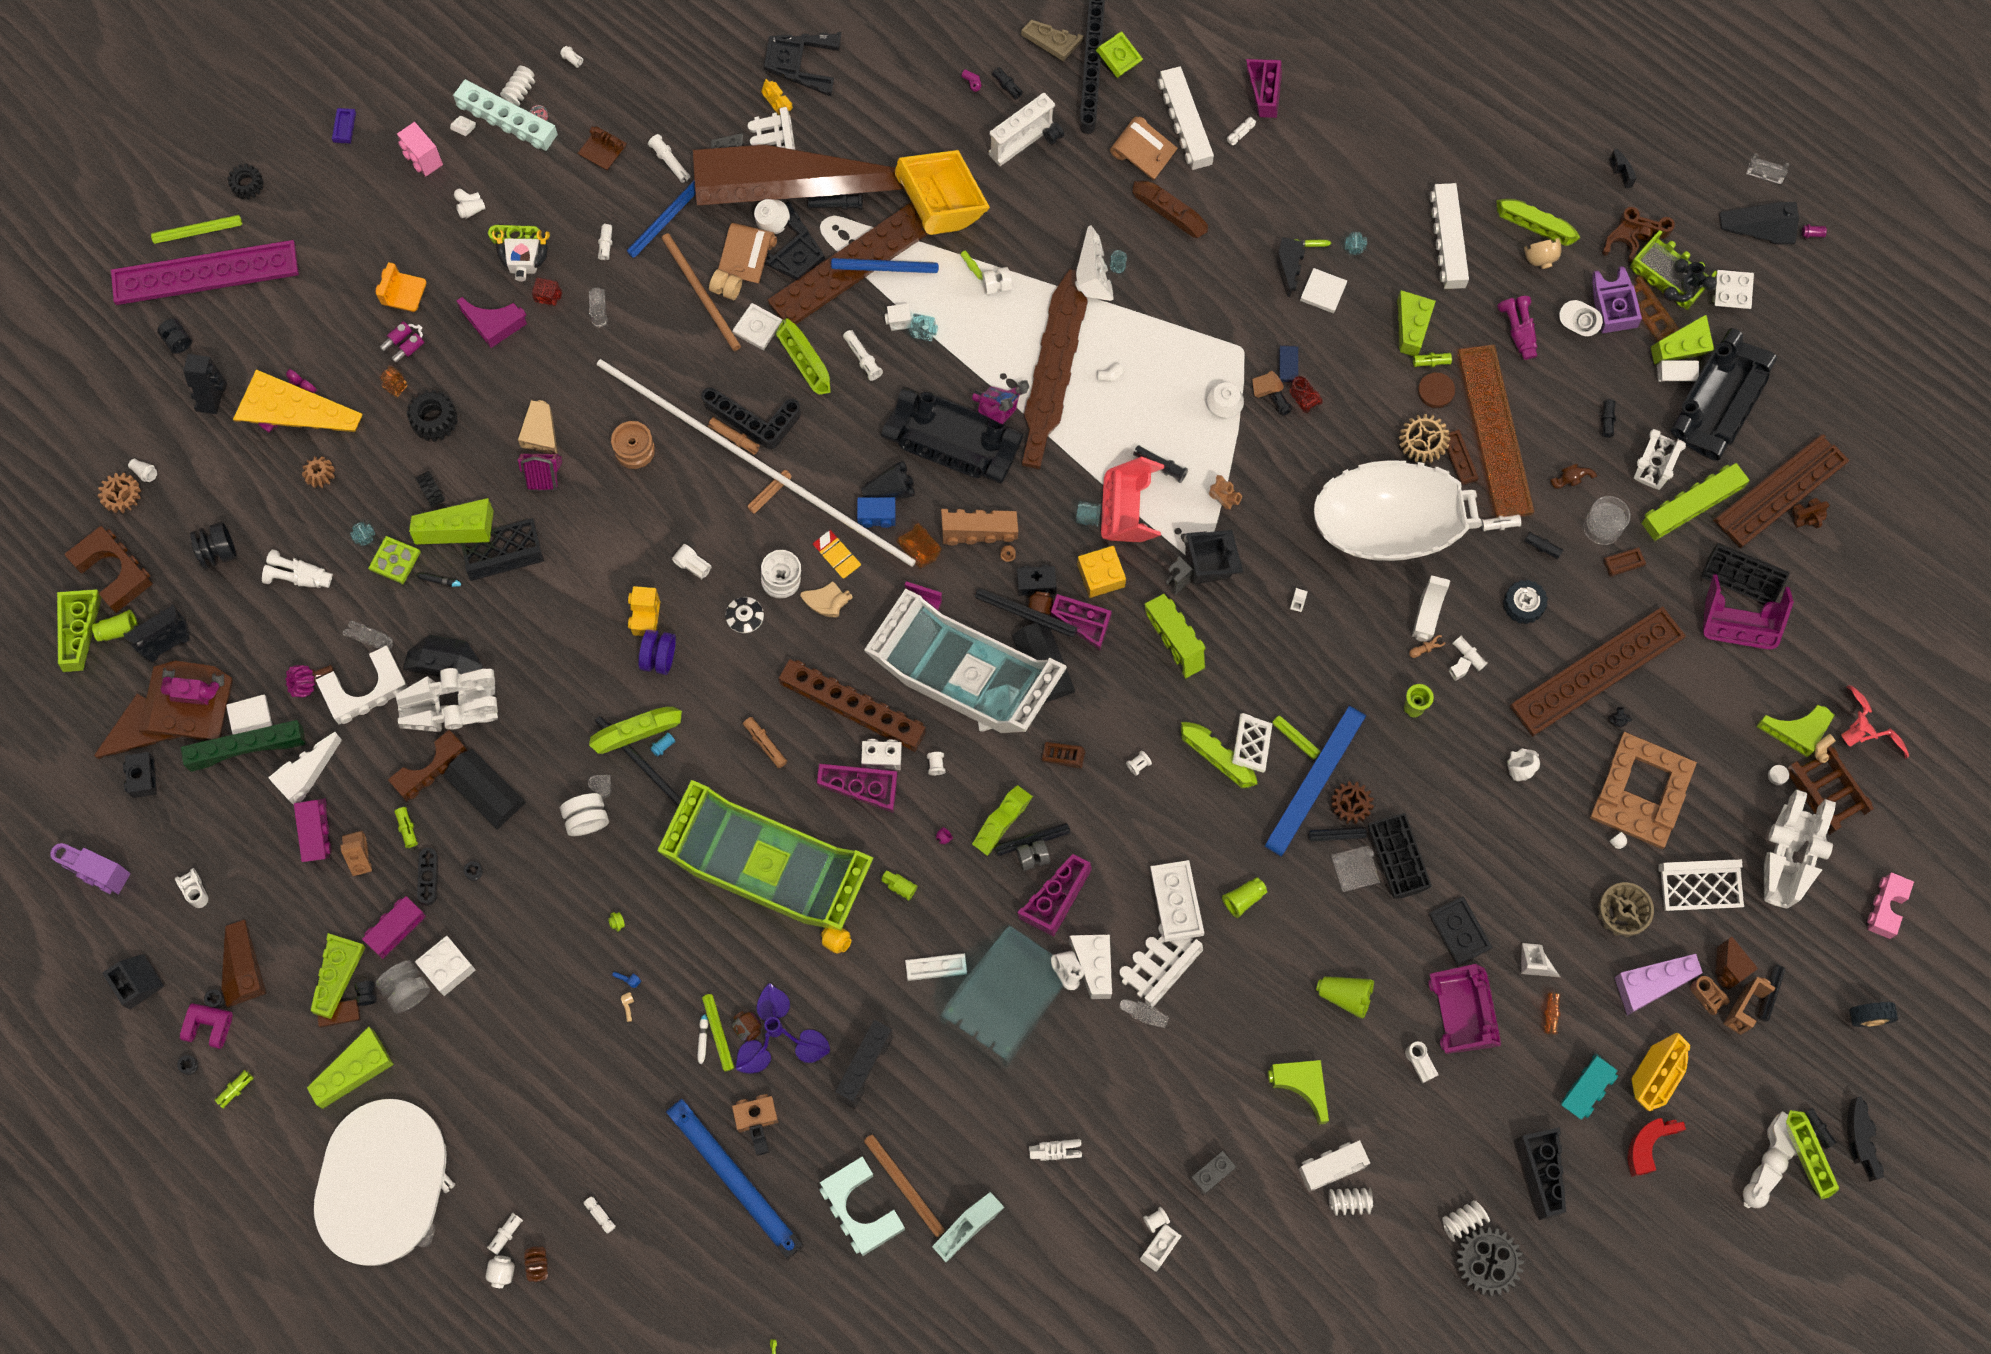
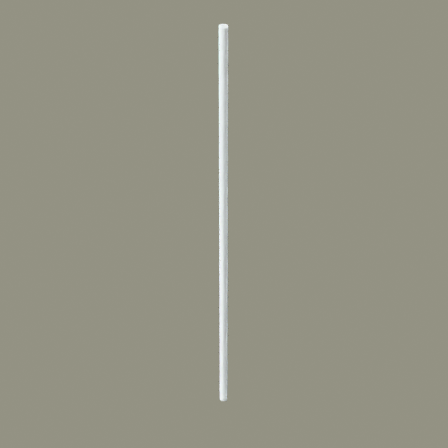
M601 359L597 362V366L900 560L911 567L915 565V559Z

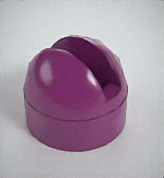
M942 827L936 833V840L940 839L939 844L944 845L949 843L953 836L949 830Z

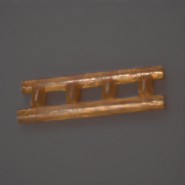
M1642 276L1636 278L1635 292L1637 293L1642 290L1648 298L1642 302L1638 301L1641 317L1658 342L1669 334L1680 330ZM1653 305L1658 313L1650 317L1644 308ZM1663 319L1668 325L1662 331L1655 325V322Z

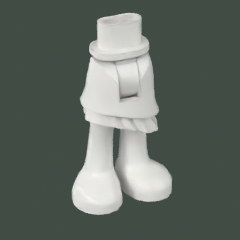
M272 549L267 556L266 562L268 565H265L263 568L262 583L270 584L274 578L293 582L294 585L299 587L321 588L323 586L329 588L333 574L302 560L298 561L296 558L291 561L280 557V553ZM274 567H285L292 569L294 572H288Z

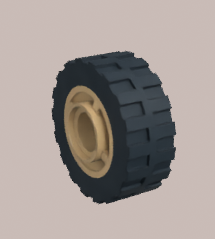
M1893 1002L1870 1003L1849 1009L1852 1026L1855 1027L1878 1026L1898 1020L1896 1005Z

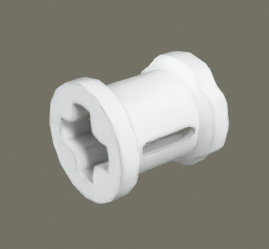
M1141 750L1137 757L1131 761L1128 760L1126 764L1129 770L1137 776L1140 770L1150 766L1152 762L1147 754Z
M932 752L927 754L930 764L929 775L936 776L946 773L942 760L944 753Z
M1161 1206L1155 1213L1148 1217L1146 1215L1143 1217L1152 1233L1159 1226L1170 1223L1167 1214Z

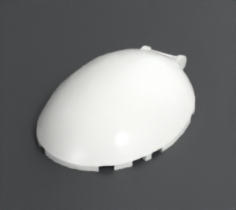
M1378 461L1358 465V468L1351 471L1347 469L1335 479L1332 478L1323 486V490L1317 496L1314 506V518L1317 528L1328 542L1350 555L1375 561H1399L1429 555L1450 546L1460 539L1468 529L1482 526L1475 500L1477 497L1476 491H1462L1461 482L1449 475L1448 471L1439 467L1435 469L1427 467L1421 462H1418L1417 465L1408 464L1406 461ZM1464 500H1468L1471 519L1466 517Z

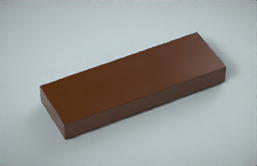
M1460 430L1449 432L1447 436L1450 437V441L1447 442L1449 447L1446 449L1458 481L1461 482V485L1478 481L1479 477Z

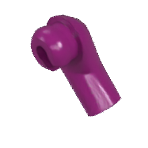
M965 69L961 77L969 81L971 90L979 91L982 86L980 77Z

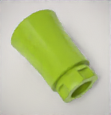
M127 610L119 615L93 624L92 631L97 641H108L124 637L123 633L133 630L135 625L138 626V622L134 613L131 610Z
M1423 684L1411 686L1407 691V699L1404 703L1405 713L1413 718L1422 715L1425 709L1433 703L1434 696L1431 689Z
M1256 877L1237 889L1222 895V900L1229 912L1234 917L1239 918L1267 893V889L1263 881Z

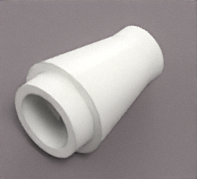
M482 199L460 201V204L456 205L461 219H467L485 209Z
M132 459L128 464V467L144 482H151L157 476V470L151 464L138 461L137 459Z

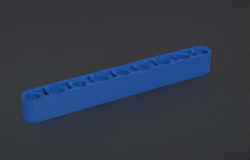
M1352 706L1348 707L1264 847L1282 857L1365 719L1366 715Z

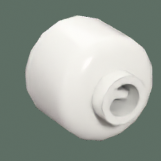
M498 1255L494 1259L489 1260L486 1280L491 1283L492 1287L504 1288V1285L512 1282L515 1264L511 1261V1258Z

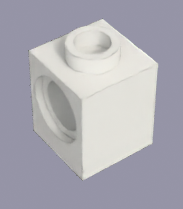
M909 303L887 306L888 313L885 314L886 325L890 324L891 331L913 328Z

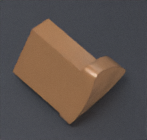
M1273 371L1252 379L1254 395L1257 398L1279 392L1284 388L1282 381Z

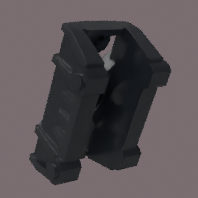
M173 604L165 611L161 610L158 615L143 624L135 625L134 629L128 633H123L136 652L150 662L156 661L159 655L179 643L184 644L189 641L188 624Z

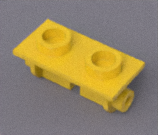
M765 79L761 93L778 115H781L780 108L787 107L788 111L792 110V102L789 101L786 95L781 96L783 92L777 83L769 82Z

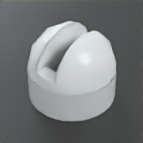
M1621 832L1609 842L1615 848L1621 849L1626 846L1627 838Z

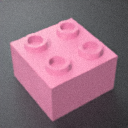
M415 122L397 133L400 140L398 144L403 150L402 154L407 160L411 159L412 165L418 173L422 172L426 177L443 165L436 146Z

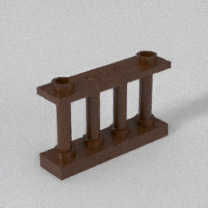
M1830 745L1827 748L1829 756L1827 762L1833 772L1817 781L1812 782L1807 776V772L1823 764L1817 759L1803 766L1797 761L1787 768L1789 777L1797 789L1807 793L1806 802L1814 814L1817 813L1818 806L1825 799L1836 802L1850 794L1856 803L1837 815L1833 814L1827 831L1829 835L1842 827L1840 824L1842 820L1860 810L1863 815H1866L1874 809L1871 800L1864 795L1838 757L1836 749ZM1839 778L1844 788L1825 799L1822 798L1818 789Z

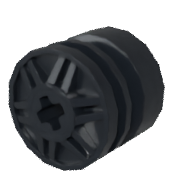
M223 521L210 525V535H208L204 528H200V535L196 530L190 532L193 552L204 569L210 568V562L213 566H217V556L224 563L237 558L234 543Z

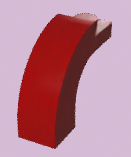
M1659 1118L1638 1130L1632 1138L1628 1149V1166L1631 1177L1656 1171L1652 1156V1148L1655 1141L1662 1136L1683 1132L1686 1130L1684 1122L1677 1123L1676 1120H1671L1663 1123L1662 1118Z

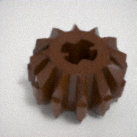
M538 1246L527 1248L524 1252L527 1280L529 1282L546 1280L548 1277L546 1249Z

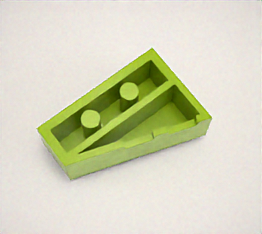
M1400 290L1397 299L1399 348L1401 353L1417 356L1420 352L1436 301Z
M1707 316L1699 318L1650 346L1654 364H1658L1661 361H1675L1702 356L1712 352L1714 346Z

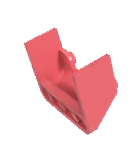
M1139 457L1110 468L1105 473L1101 522L1102 538L1109 541L1144 542L1161 536V532L1148 528L1143 523L1139 524L1140 491L1150 485L1151 473L1164 469L1163 464Z

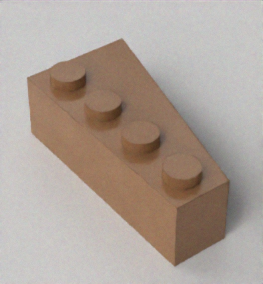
M941 509L943 544L953 546L958 543L975 544L983 541L985 543H994L999 540L1012 542L1018 539L1017 511H991L990 514H987L983 510L965 513V510L957 509L956 513H948V509Z

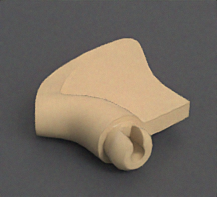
M831 582L824 588L801 593V598L812 610L827 617H839L840 609L853 598L848 590L842 593L834 582Z

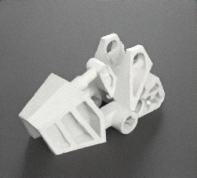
M444 669L440 671L441 682H435L427 676L396 694L399 711L398 724L402 729L441 732V723L443 722L446 729H459L466 724L487 723L498 720L497 698L493 697L495 695L493 669H480L464 674H458L457 669ZM459 691L458 705L440 706L439 695Z
M1797 789L1789 797L1788 805L1784 804L1776 824H1773L1770 829L1768 840L1777 844L1774 853L1767 852L1764 862V901L1786 909L1803 898L1822 871V869L1815 867L1817 858L1827 860L1833 848V843L1827 841L1826 834L1835 811L1836 803L1825 799L1818 806L1817 813L1812 815L1802 811L1807 793ZM1806 840L1809 841L1803 862L1794 863L1792 859L1793 852H1797Z

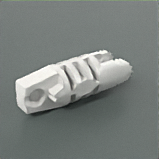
M1081 1140L1041 1142L1039 1145L1029 1146L1030 1159L1047 1161L1062 1158H1081L1082 1152L1080 1150H1066V1148L1080 1147Z

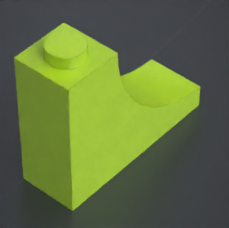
M1817 705L1809 715L1794 721L1777 720L1765 715L1756 727L1808 757L1814 752L1816 744L1821 740L1835 715L1828 708Z
M1321 1060L1273 1064L1270 1070H1268V1081L1272 1083L1273 1088L1288 1089L1302 1096L1312 1107L1318 1125L1326 1124L1329 1118Z

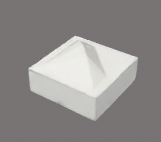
M459 116L451 123L450 129L467 136L475 128L476 122Z

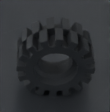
M244 164V167L238 165L239 169L234 167V172L230 171V176L227 179L229 181L228 185L235 196H240L243 200L246 197L249 200L250 196L256 197L255 193L259 195L261 193L260 190H263L262 185H264V182L257 168H254L252 165L249 167L248 164ZM252 178V182L249 185H239L242 179Z
M429 471L415 477L431 507L445 501Z

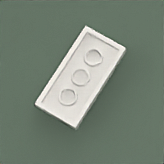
M1189 860L1150 866L1164 941L1204 936Z

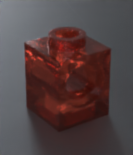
M536 278L532 296L535 302L556 306L557 301L561 299L562 290L556 281Z

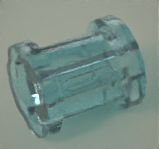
M1121 250L1113 252L1110 262V269L1113 272L1122 273L1125 270L1126 253Z

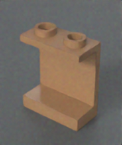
M1756 977L1746 984L1723 1024L1740 1035L1753 1028L1756 1020L1743 1013L1745 1006L1752 994L1762 999L1773 992L1775 987L1771 985L1769 980L1762 977Z

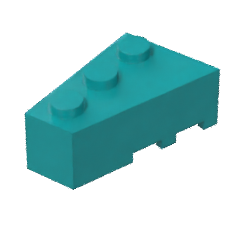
M1594 1053L1592 1061L1583 1069L1581 1076L1561 1101V1105L1581 1120L1584 1116L1586 1118L1590 1116L1594 1110L1592 1105L1596 1100L1600 1102L1606 1094V1091H1604L1608 1084L1612 1085L1618 1077L1616 1074L1618 1070L1596 1053Z

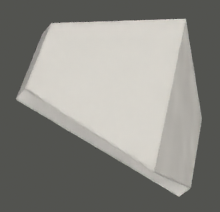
M1522 943L1521 974L1560 977L1544 953L1542 945Z

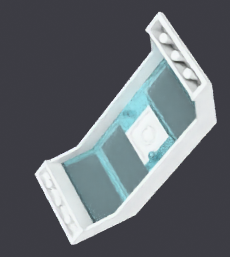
M907 589L904 590L864 650L906 686L1000 733L1026 732L1067 668L1066 665L1051 658L1048 660H1036L942 615L922 599L920 595Z

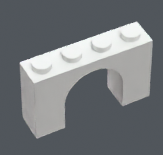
M387 645L369 654L378 672V683L375 689L368 695L353 697L346 694L334 671L316 679L323 697L338 724L348 723L352 718L367 714L370 709L376 706L385 705L388 700L396 698V694L408 688Z

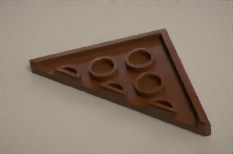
M136 694L94 756L100 759L107 755L123 753L130 749L149 746L163 740L179 738V736L165 734L158 736L140 733L139 729L146 698Z

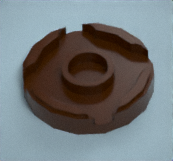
M1430 373L1422 378L1418 386V395L1425 405L1431 408H1442L1451 403L1455 395V385L1445 374Z

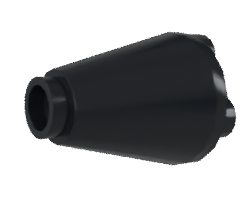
M901 461L894 464L861 487L864 498L895 497V499H905L915 496L914 482L911 475L907 476L905 462Z

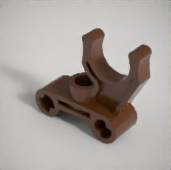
M1628 207L1620 218L1621 225L1606 238L1602 254L1607 256L1610 252L1611 244L1621 241L1629 246L1631 252L1627 261L1632 263L1639 248L1637 239L1650 241L1651 237H1654L1659 230L1662 231L1660 239H1665L1673 231L1675 222L1670 217H1663L1659 222L1640 217L1637 208Z

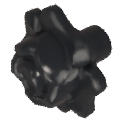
M1617 707L1616 713L1608 716L1609 721L1615 727H1624L1628 722L1632 721L1630 715L1624 713L1623 707Z

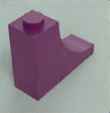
M463 297L456 301L461 312L490 348L527 324L525 320L526 313L521 307L517 308L514 303L500 309L489 310L475 307Z

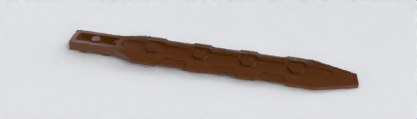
M1070 269L1052 294L1048 311V322L1041 340L1040 356L1034 370L1033 386L1024 413L1029 435L1022 466L1036 469L1041 468L1047 437L1061 421L1064 408L1063 401L1071 378L1070 371L1074 354L1077 352L1080 327L1082 321H1084L1088 304L1087 297L1082 291H1078L1075 285L1077 270Z

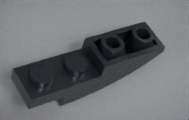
M1859 1096L1850 1101L1848 1109V1142L1854 1164L1863 1163L1869 1182L1883 1178L1884 1169L1876 1157L1875 1145L1869 1139L1876 1136L1875 1123L1869 1117L1866 1101L1862 1099V1096Z

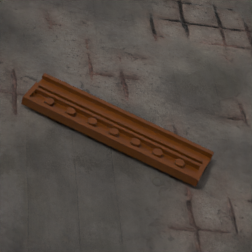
M1820 434L1718 515L1713 522H1716L1741 549L1850 460L1835 445L1832 446L1824 434Z

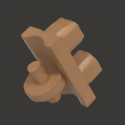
M1222 475L1216 476V483L1210 486L1209 495L1211 498L1217 499L1225 509L1230 510L1232 505H1239L1242 499L1240 492H1235L1233 484L1226 481Z

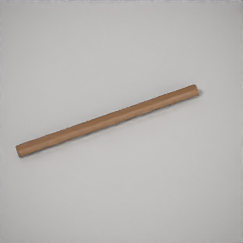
M670 234L663 235V242L732 350L737 351L741 345Z

